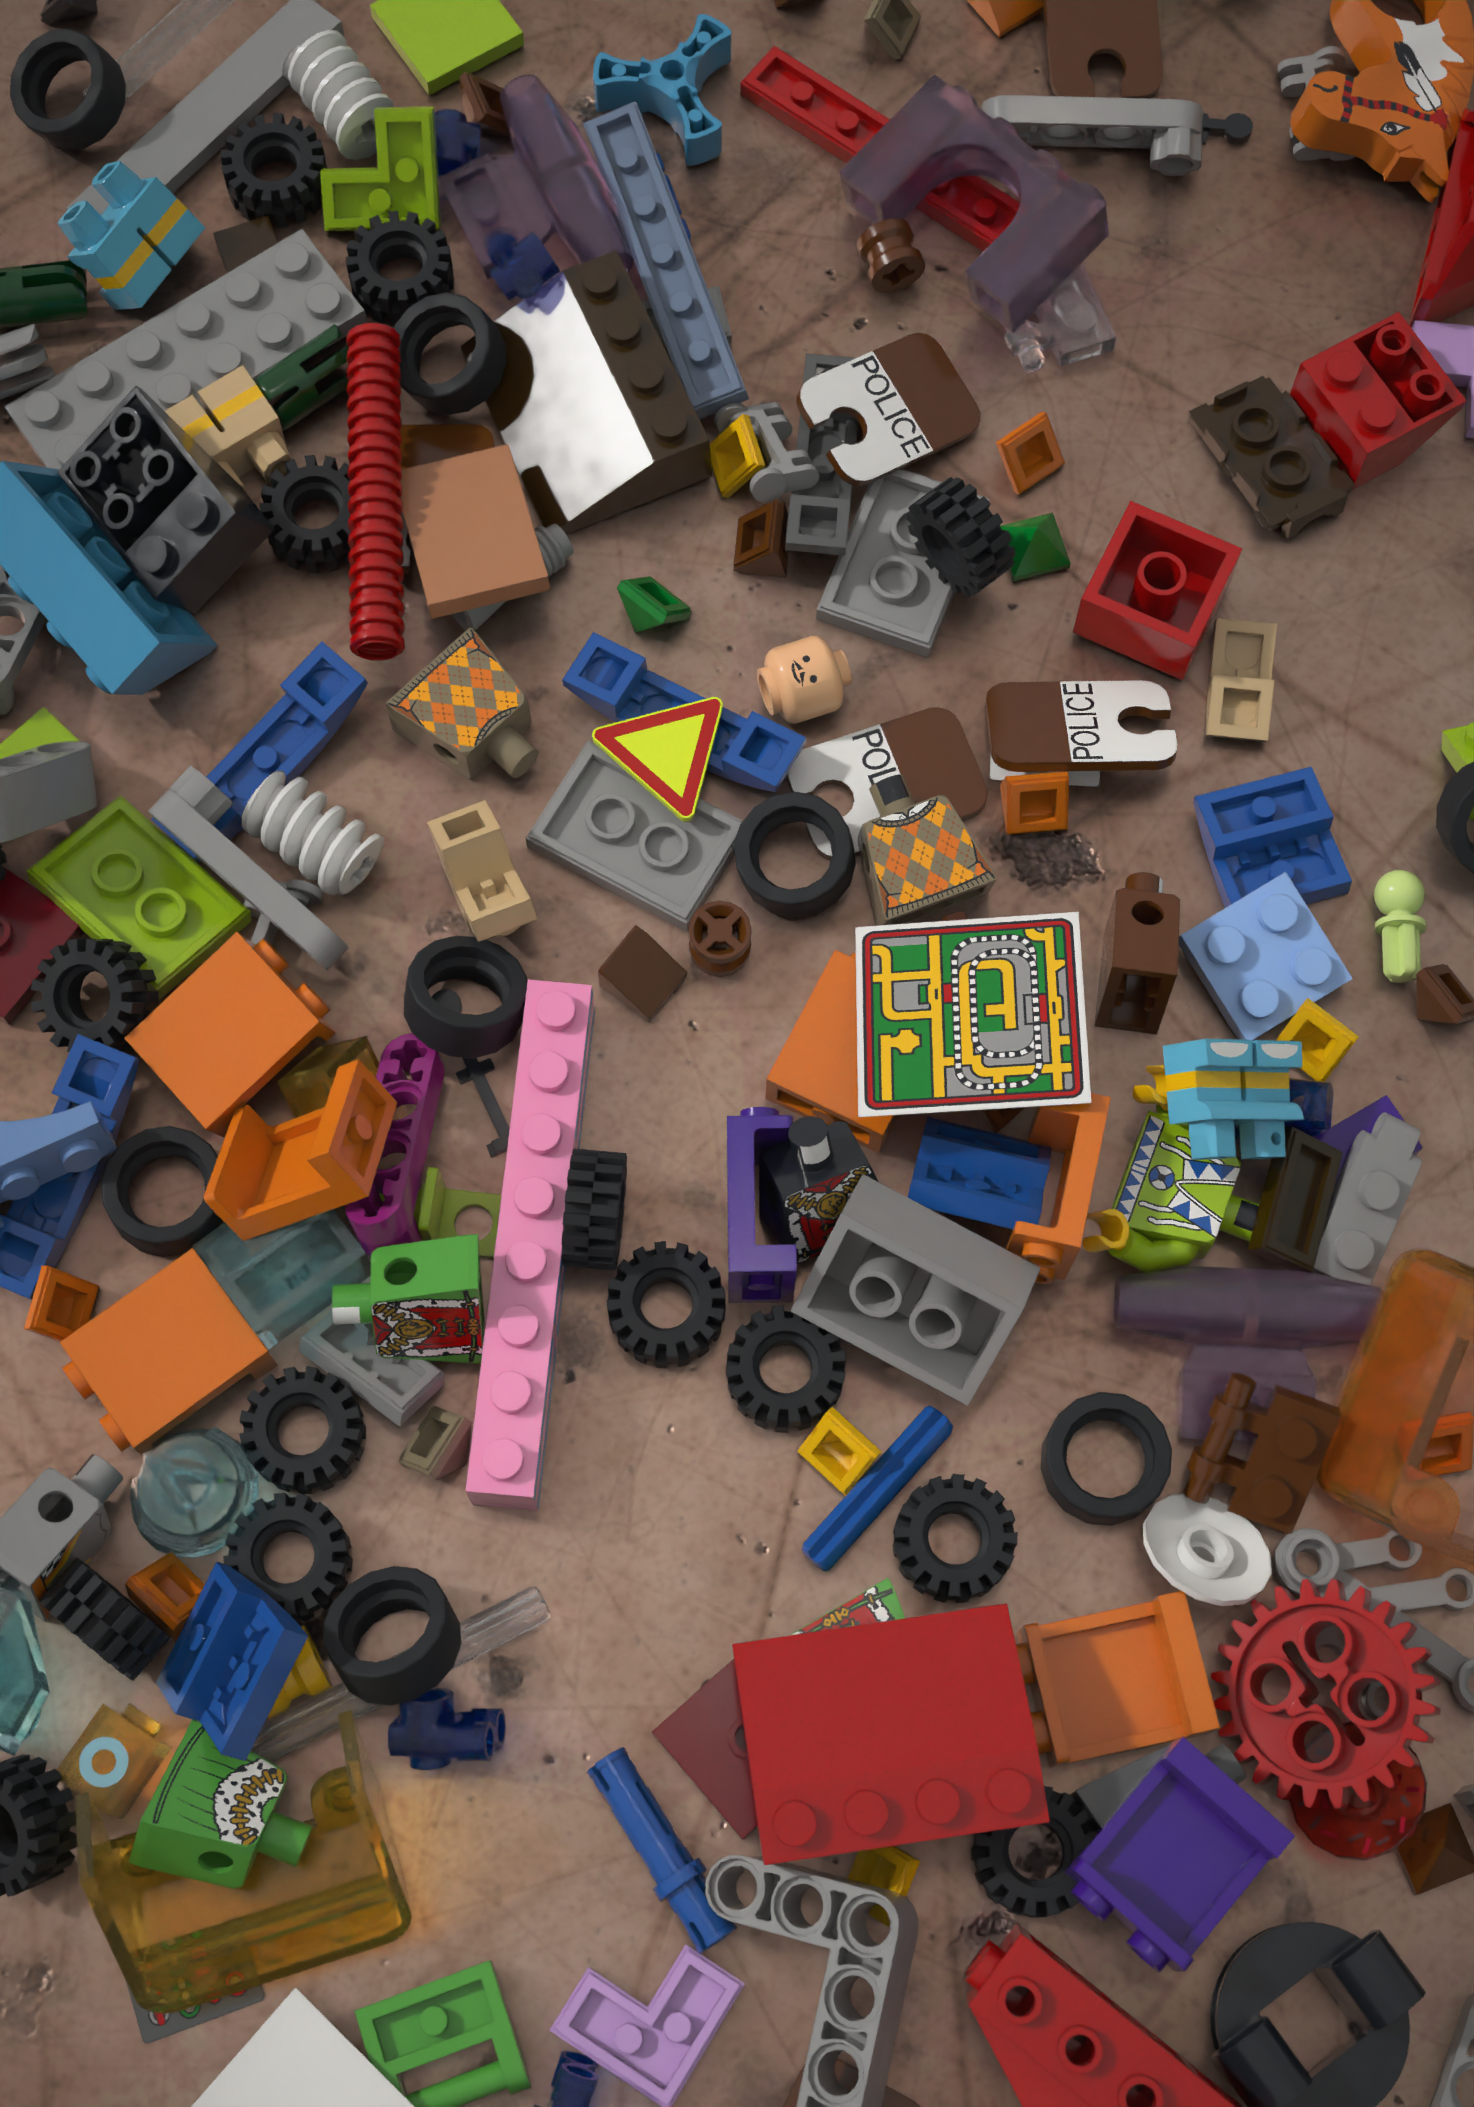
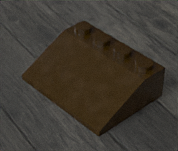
M617 250L561 271L494 321L506 343L507 363L499 385L484 402L504 445L509 444L516 471L543 527L547 528L554 523L567 535L712 476L709 438ZM476 335L460 346L467 364L470 362L476 346Z

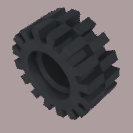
M273 113V123H265L263 114L254 116L255 127L251 129L243 121L236 126L239 138L229 133L225 140L227 150L221 149L220 156L223 176L234 208H240L242 217L248 221L254 215H256L257 219L268 216L269 220L270 218H275L278 228L288 227L286 217L294 216L297 224L306 221L304 209L307 208L315 214L321 208L319 198L322 199L320 171L323 168H327L323 145L320 139L317 140L316 131L310 125L304 129L302 120L292 116L288 125L285 124L282 113ZM273 161H288L297 166L292 174L276 181L261 180L254 176V173L261 166Z
M398 211L388 212L390 222L383 224L378 215L370 218L371 231L360 225L355 231L356 241L349 240L347 245L348 257H346V266L353 296L358 300L366 315L372 310L374 320L382 324L387 315H391L392 325L394 326L409 307L423 298L446 292L450 293L449 289L454 290L450 246L447 245V238L442 229L436 232L435 222L429 218H426L420 226L418 213L409 211L406 221H400ZM397 258H411L422 264L420 272L404 280H389L381 277L378 273L385 263Z
M315 455L305 456V467L298 468L295 459H292L285 463L288 473L285 477L277 469L269 476L272 487L263 486L261 491L263 503H259V507L263 515L275 528L268 536L269 544L273 546L274 553L280 560L286 556L288 565L296 570H299L302 561H305L308 573L314 574L319 573V563L326 562L330 573L339 570L336 559L343 557L346 563L350 565L348 560V554L351 550L348 543V536L351 532L348 526V519L351 515L348 510V502L350 500L348 493V484L350 482L348 477L349 465L344 462L338 470L336 458L325 456L323 466H318ZM327 500L334 502L339 508L337 519L322 528L306 529L298 526L294 521L296 511L311 501Z
M950 477L910 505L908 508L909 512L906 513V519L911 523L908 526L910 535L918 539L914 543L917 550L924 552L928 557L925 562L929 568L933 569L935 567L939 571L938 578L944 584L949 581L951 590L957 594L962 591L964 597L976 595L1013 567L1015 561L1012 558L1015 556V550L1007 544L1012 539L1009 532L1002 530L999 526L1003 523L999 514L993 515L988 509L991 503L984 496L979 499L977 497V489L970 483L965 486L963 479L956 477L953 480Z
M73 939L67 941L68 945H57L49 952L54 959H42L37 967L38 970L46 974V978L33 979L31 990L42 991V1000L31 1001L33 1013L45 1012L46 1018L37 1023L42 1033L55 1032L49 1041L57 1047H68L67 1052H70L77 1034L119 1051L132 1047L124 1038L152 1012L146 1010L147 1003L159 1002V991H147L146 983L157 980L154 971L139 969L147 961L142 953L129 952L132 947L131 945L123 941H113V939ZM94 971L104 976L110 990L108 1010L105 1016L98 1021L91 1020L86 1016L80 1001L82 983L85 977Z
M573 1149L570 1158V1169H568L565 1212L563 1213L564 1227L561 1253L563 1266L616 1270L625 1208L627 1153Z
M666 1241L654 1242L655 1249L645 1251L642 1246L633 1251V1259L629 1262L623 1259L617 1266V1275L615 1279H610L608 1286L607 1309L612 1332L618 1338V1344L625 1352L628 1349L633 1352L635 1360L643 1364L647 1360L656 1363V1368H667V1363L678 1362L679 1367L690 1364V1358L698 1355L699 1358L704 1356L709 1351L710 1343L718 1340L721 1334L722 1323L725 1321V1288L722 1287L721 1275L716 1266L711 1268L708 1265V1257L700 1251L694 1255L689 1252L688 1245L677 1242L676 1248H666ZM673 1282L687 1290L692 1299L693 1306L689 1317L682 1324L673 1328H659L646 1320L641 1311V1301L646 1291L655 1284Z
M784 1305L772 1306V1312L763 1315L761 1310L751 1315V1322L746 1326L741 1324L735 1332V1339L732 1344L730 1343L727 1352L726 1377L728 1380V1390L731 1399L735 1398L738 1403L737 1409L745 1417L749 1414L755 1419V1425L764 1429L766 1425L777 1427L776 1432L788 1433V1428L798 1427L799 1431L810 1428L811 1422L816 1419L820 1421L832 1405H836L841 1395L845 1378L846 1357L845 1350H841L839 1345L840 1337L791 1311H784ZM781 1345L794 1346L803 1351L811 1363L812 1374L809 1381L801 1389L791 1393H781L771 1389L763 1381L760 1374V1363L764 1355L774 1347Z
M295 1366L283 1369L285 1376L275 1379L272 1374L262 1380L266 1387L260 1393L253 1389L247 1400L251 1405L248 1412L242 1410L239 1421L244 1427V1433H239L241 1445L246 1450V1457L252 1466L266 1481L272 1482L278 1489L288 1493L290 1489L297 1490L300 1494H312V1489L318 1487L326 1491L335 1487L332 1483L333 1480L339 1476H342L345 1480L353 1472L350 1465L354 1459L360 1461L364 1451L361 1447L362 1439H366V1426L362 1419L364 1415L348 1387H345L339 1378L330 1372L324 1375L318 1368L306 1366V1372H298ZM297 1407H315L321 1410L328 1420L329 1430L325 1442L319 1449L310 1454L295 1455L287 1452L282 1448L278 1438V1429L282 1419L288 1412Z
M952 1474L951 1479L942 1480L941 1476L930 1479L929 1483L924 1487L918 1486L910 1494L906 1503L903 1504L893 1531L894 1557H898L900 1563L899 1570L903 1577L906 1578L908 1576L914 1583L913 1588L919 1593L923 1594L925 1591L934 1596L933 1600L943 1603L947 1599L956 1600V1604L968 1602L970 1598L976 1596L980 1598L987 1594L1000 1582L1015 1557L1013 1554L1018 1540V1532H1014L1013 1528L1016 1520L1012 1509L1007 1511L1004 1507L1003 1501L1005 1498L997 1490L993 1494L985 1488L987 1482L978 1478L974 1482L964 1480L963 1474ZM946 1514H960L969 1518L976 1525L981 1543L977 1555L972 1560L963 1564H949L940 1560L933 1553L929 1544L928 1534L931 1525L939 1517Z
M286 1492L274 1494V1500L265 1502L261 1498L252 1503L254 1510L247 1516L241 1512L234 1521L238 1525L235 1533L228 1532L225 1545L229 1547L228 1556H223L224 1564L229 1565L262 1589L287 1611L292 1618L300 1617L305 1621L315 1617L313 1612L320 1608L326 1611L333 1603L332 1598L334 1595L346 1588L348 1584L345 1580L347 1570L352 1571L353 1559L349 1554V1548L352 1546L349 1536L342 1527L343 1525L321 1502L316 1503L309 1496L297 1493V1497H289ZM296 1532L303 1534L309 1538L314 1548V1561L310 1571L302 1579L293 1583H279L269 1578L263 1565V1556L268 1544L276 1536L283 1533Z
M79 1558L72 1562L39 1600L57 1620L79 1637L84 1644L93 1649L117 1671L133 1681L171 1638L147 1614Z
M19 1755L0 1762V1896L7 1894V1897L17 1895L65 1872L64 1868L70 1866L76 1857L70 1850L79 1847L80 1835L70 1831V1827L80 1823L79 1812H68L66 1802L75 1798L70 1787L61 1791L58 1789L57 1785L63 1778L56 1768L45 1772L47 1761L40 1757L30 1760V1755Z
M1044 1786L1050 1822L1041 1823V1825L1051 1829L1058 1837L1062 1847V1859L1056 1872L1047 1879H1028L1019 1874L1013 1867L1009 1857V1844L1013 1834L1020 1827L972 1835L974 1836V1842L971 1848V1861L974 1860L976 1873L974 1874L979 1885L982 1884L989 1893L987 1896L995 1904L999 1903L1010 1913L1030 1916V1918L1060 1914V1912L1072 1908L1079 1903L1071 1894L1077 1882L1065 1871L1098 1832V1830L1094 1831L1089 1821L1092 1817L1085 1808L1081 1809L1074 1803V1797L1066 1792L1061 1794L1053 1791V1787Z

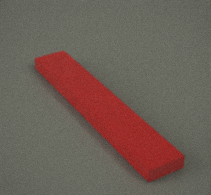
M773 46L740 82V95L1012 271L1046 232L1047 219L776 46Z

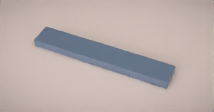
M632 102L583 123L673 366L698 418L702 419L717 413L722 406L728 403H741L748 400L749 396L637 102Z

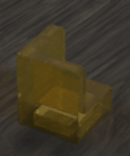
M367 1036L320 1046L277 1081L295 1118L325 1107L339 1066L360 1059L376 1078L379 1061Z

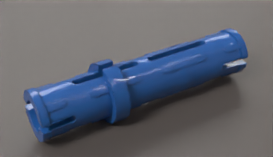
M625 1747L617 1749L594 1764L595 1766L591 1767L587 1774L592 1778L596 1787L606 1799L617 1821L648 1867L651 1876L657 1884L653 1889L660 1902L668 1901L672 1910L677 1914L697 1952L699 1954L705 1952L737 1929L735 1923L718 1916L709 1906L705 1894L706 1879L703 1875L707 1868L700 1858L694 1860L686 1846L684 1847L671 1822L636 1770L637 1768Z

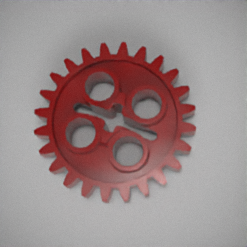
M1302 1579L1300 1599L1298 1600L1286 1588L1277 1586L1275 1587L1277 1608L1273 1610L1264 1603L1254 1599L1250 1604L1258 1621L1253 1626L1237 1620H1233L1231 1623L1235 1632L1242 1638L1239 1647L1219 1644L1217 1649L1223 1656L1232 1661L1231 1670L1211 1673V1679L1228 1686V1695L1214 1700V1707L1218 1710L1231 1712L1233 1720L1218 1730V1734L1224 1738H1241L1243 1743L1234 1753L1240 1764L1248 1763L1255 1759L1259 1761L1252 1781L1258 1785H1265L1275 1776H1278L1277 1798L1282 1800H1290L1296 1794L1299 1787L1302 1786L1305 1807L1318 1809L1325 1790L1328 1791L1334 1808L1342 1810L1348 1807L1349 1789L1351 1788L1354 1789L1359 1798L1365 1803L1375 1802L1373 1780L1378 1779L1390 1789H1398L1400 1782L1393 1766L1398 1762L1402 1765L1418 1769L1421 1765L1416 1756L1408 1749L1412 1740L1433 1744L1435 1739L1428 1731L1418 1726L1420 1717H1431L1441 1713L1439 1707L1422 1701V1691L1440 1685V1679L1427 1674H1419L1417 1666L1427 1661L1432 1656V1653L1426 1647H1407L1406 1643L1418 1629L1415 1624L1407 1621L1391 1627L1390 1623L1397 1608L1394 1604L1386 1600L1370 1612V1590L1359 1586L1350 1600L1346 1601L1344 1584L1336 1579L1330 1580L1324 1597H1321L1315 1582L1309 1579ZM1337 1625L1345 1636L1344 1651L1338 1659L1324 1663L1316 1653L1315 1642L1317 1636L1323 1629ZM1288 1642L1295 1643L1308 1668L1317 1678L1337 1683V1686L1330 1692L1331 1698L1346 1717L1356 1724L1365 1737L1363 1745L1357 1746L1352 1741L1346 1727L1341 1722L1342 1720L1334 1710L1319 1704L1313 1705L1312 1701L1319 1695L1318 1689L1286 1653L1285 1646ZM1282 1667L1287 1671L1291 1688L1284 1701L1271 1705L1262 1693V1683L1270 1670ZM1381 1682L1389 1693L1388 1709L1382 1717L1376 1720H1367L1358 1707L1360 1691L1369 1683ZM1324 1723L1333 1735L1334 1747L1326 1760L1314 1763L1304 1749V1739L1311 1727Z

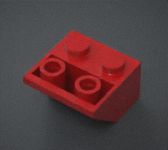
M1400 312L1301 362L1290 391V396L1305 414L1306 420L1315 432L1321 435L1339 459L1337 468L1340 471L1344 469L1355 483L1352 490L1402 464L1455 416L1466 403V399Z

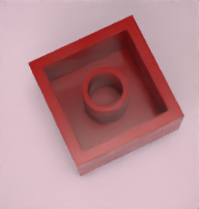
M1130 500L1081 598L1073 633L1183 680L1228 589L1243 548Z

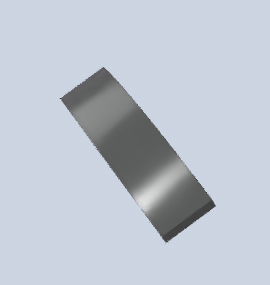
M806 353L803 384L810 378L856 358ZM833 413L825 424L812 430L809 429L800 414L796 450L801 449L808 453L812 460V465L816 467L819 473V480L811 488L792 491L785 550L834 555L846 554L852 485L840 478L826 457V454L831 449L842 444H856L858 421L848 413Z

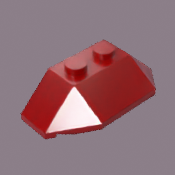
M1464 108L1457 136L1448 151L1449 175L1446 184L1440 186L1409 320L1411 328L1415 320L1442 322L1474 305V110Z

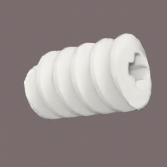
M336 30L319 32L304 43L296 46L285 59L282 74L289 80L291 87L301 96L302 102L313 112L314 118L325 128L329 138L337 144L341 154L347 159L359 160L377 153L374 109L376 107H394L393 101L386 94H382L381 85L374 78H370L368 68L358 61L356 52L346 45V39Z
M276 770L262 782L247 802L242 814V827L245 833L254 838L261 837L263 846L269 851H280V856L286 864L294 867L299 866L302 876L306 879L318 880V885L323 892L330 895L338 893L345 895L351 892L372 870L385 843L384 837L380 834H373L361 843L360 841L366 829L364 822L355 819L342 829L341 827L347 815L344 807L336 805L323 815L322 813L328 801L325 793L316 791L306 800H303L309 787L308 781L303 777H297L284 786L286 775L284 771Z

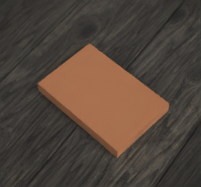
M509 444L402 469V479L400 482L403 494L400 499L403 504V516L431 619L551 590L547 570Z

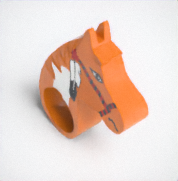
M1331 0L1330 19L1333 29L1360 73L1356 77H1350L1335 71H1324L1313 76L1291 113L1290 125L1292 133L1302 144L1311 149L1348 154L1364 160L1371 168L1384 176V182L1409 181L1428 202L1433 203L1439 193L1438 185L1444 186L1448 179L1449 168L1446 152L1457 136L1463 110L1467 108L1474 75V29L1467 0H1412L1422 14L1424 25H1416L1414 21L1394 18L1381 11L1371 0Z

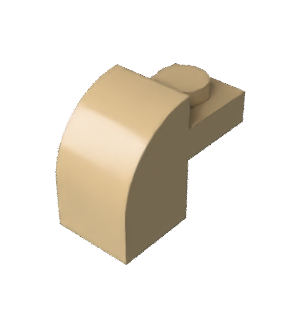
M486 800L427 822L461 914L469 931H473L478 942L491 937L507 936L515 932L520 926L537 920L531 898L514 869L501 827Z

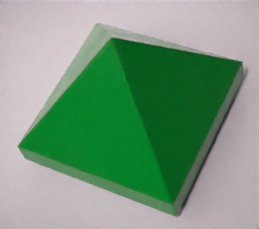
M1053 513L1000 525L1002 530L1009 532L1012 541L1007 544L1015 550V556L1012 558L1015 563L1009 569L1013 582L1070 568L1071 562Z
M651 576L621 580L617 587L635 633L687 620L693 612L687 604Z

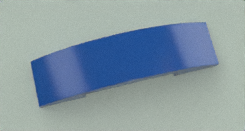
M595 632L592 633L562 679L563 686L615 723L706 699L648 670L645 657ZM723 707L706 771L747 786L776 792L805 746L806 737L754 711L746 719Z
M323 641L280 684L285 695L206 776L233 802V805L213 825L229 840L243 830V811L247 802L262 782L276 770L284 771L286 775L284 786L299 777L334 736L368 685L367 680ZM154 817L151 819L197 862L200 861L194 853L175 838Z
M77 1034L52 1090V1094L59 1097L52 1114L66 1111L91 1101L110 1129L115 1141L130 1099L139 1059ZM110 1154L102 1157L96 1165L87 1170L69 1172L40 1185L33 1194L22 1199L13 1200L7 1215H1L5 1226L0 1228V1287L28 1299L33 1298L41 1266L48 1265L55 1268L92 1198Z

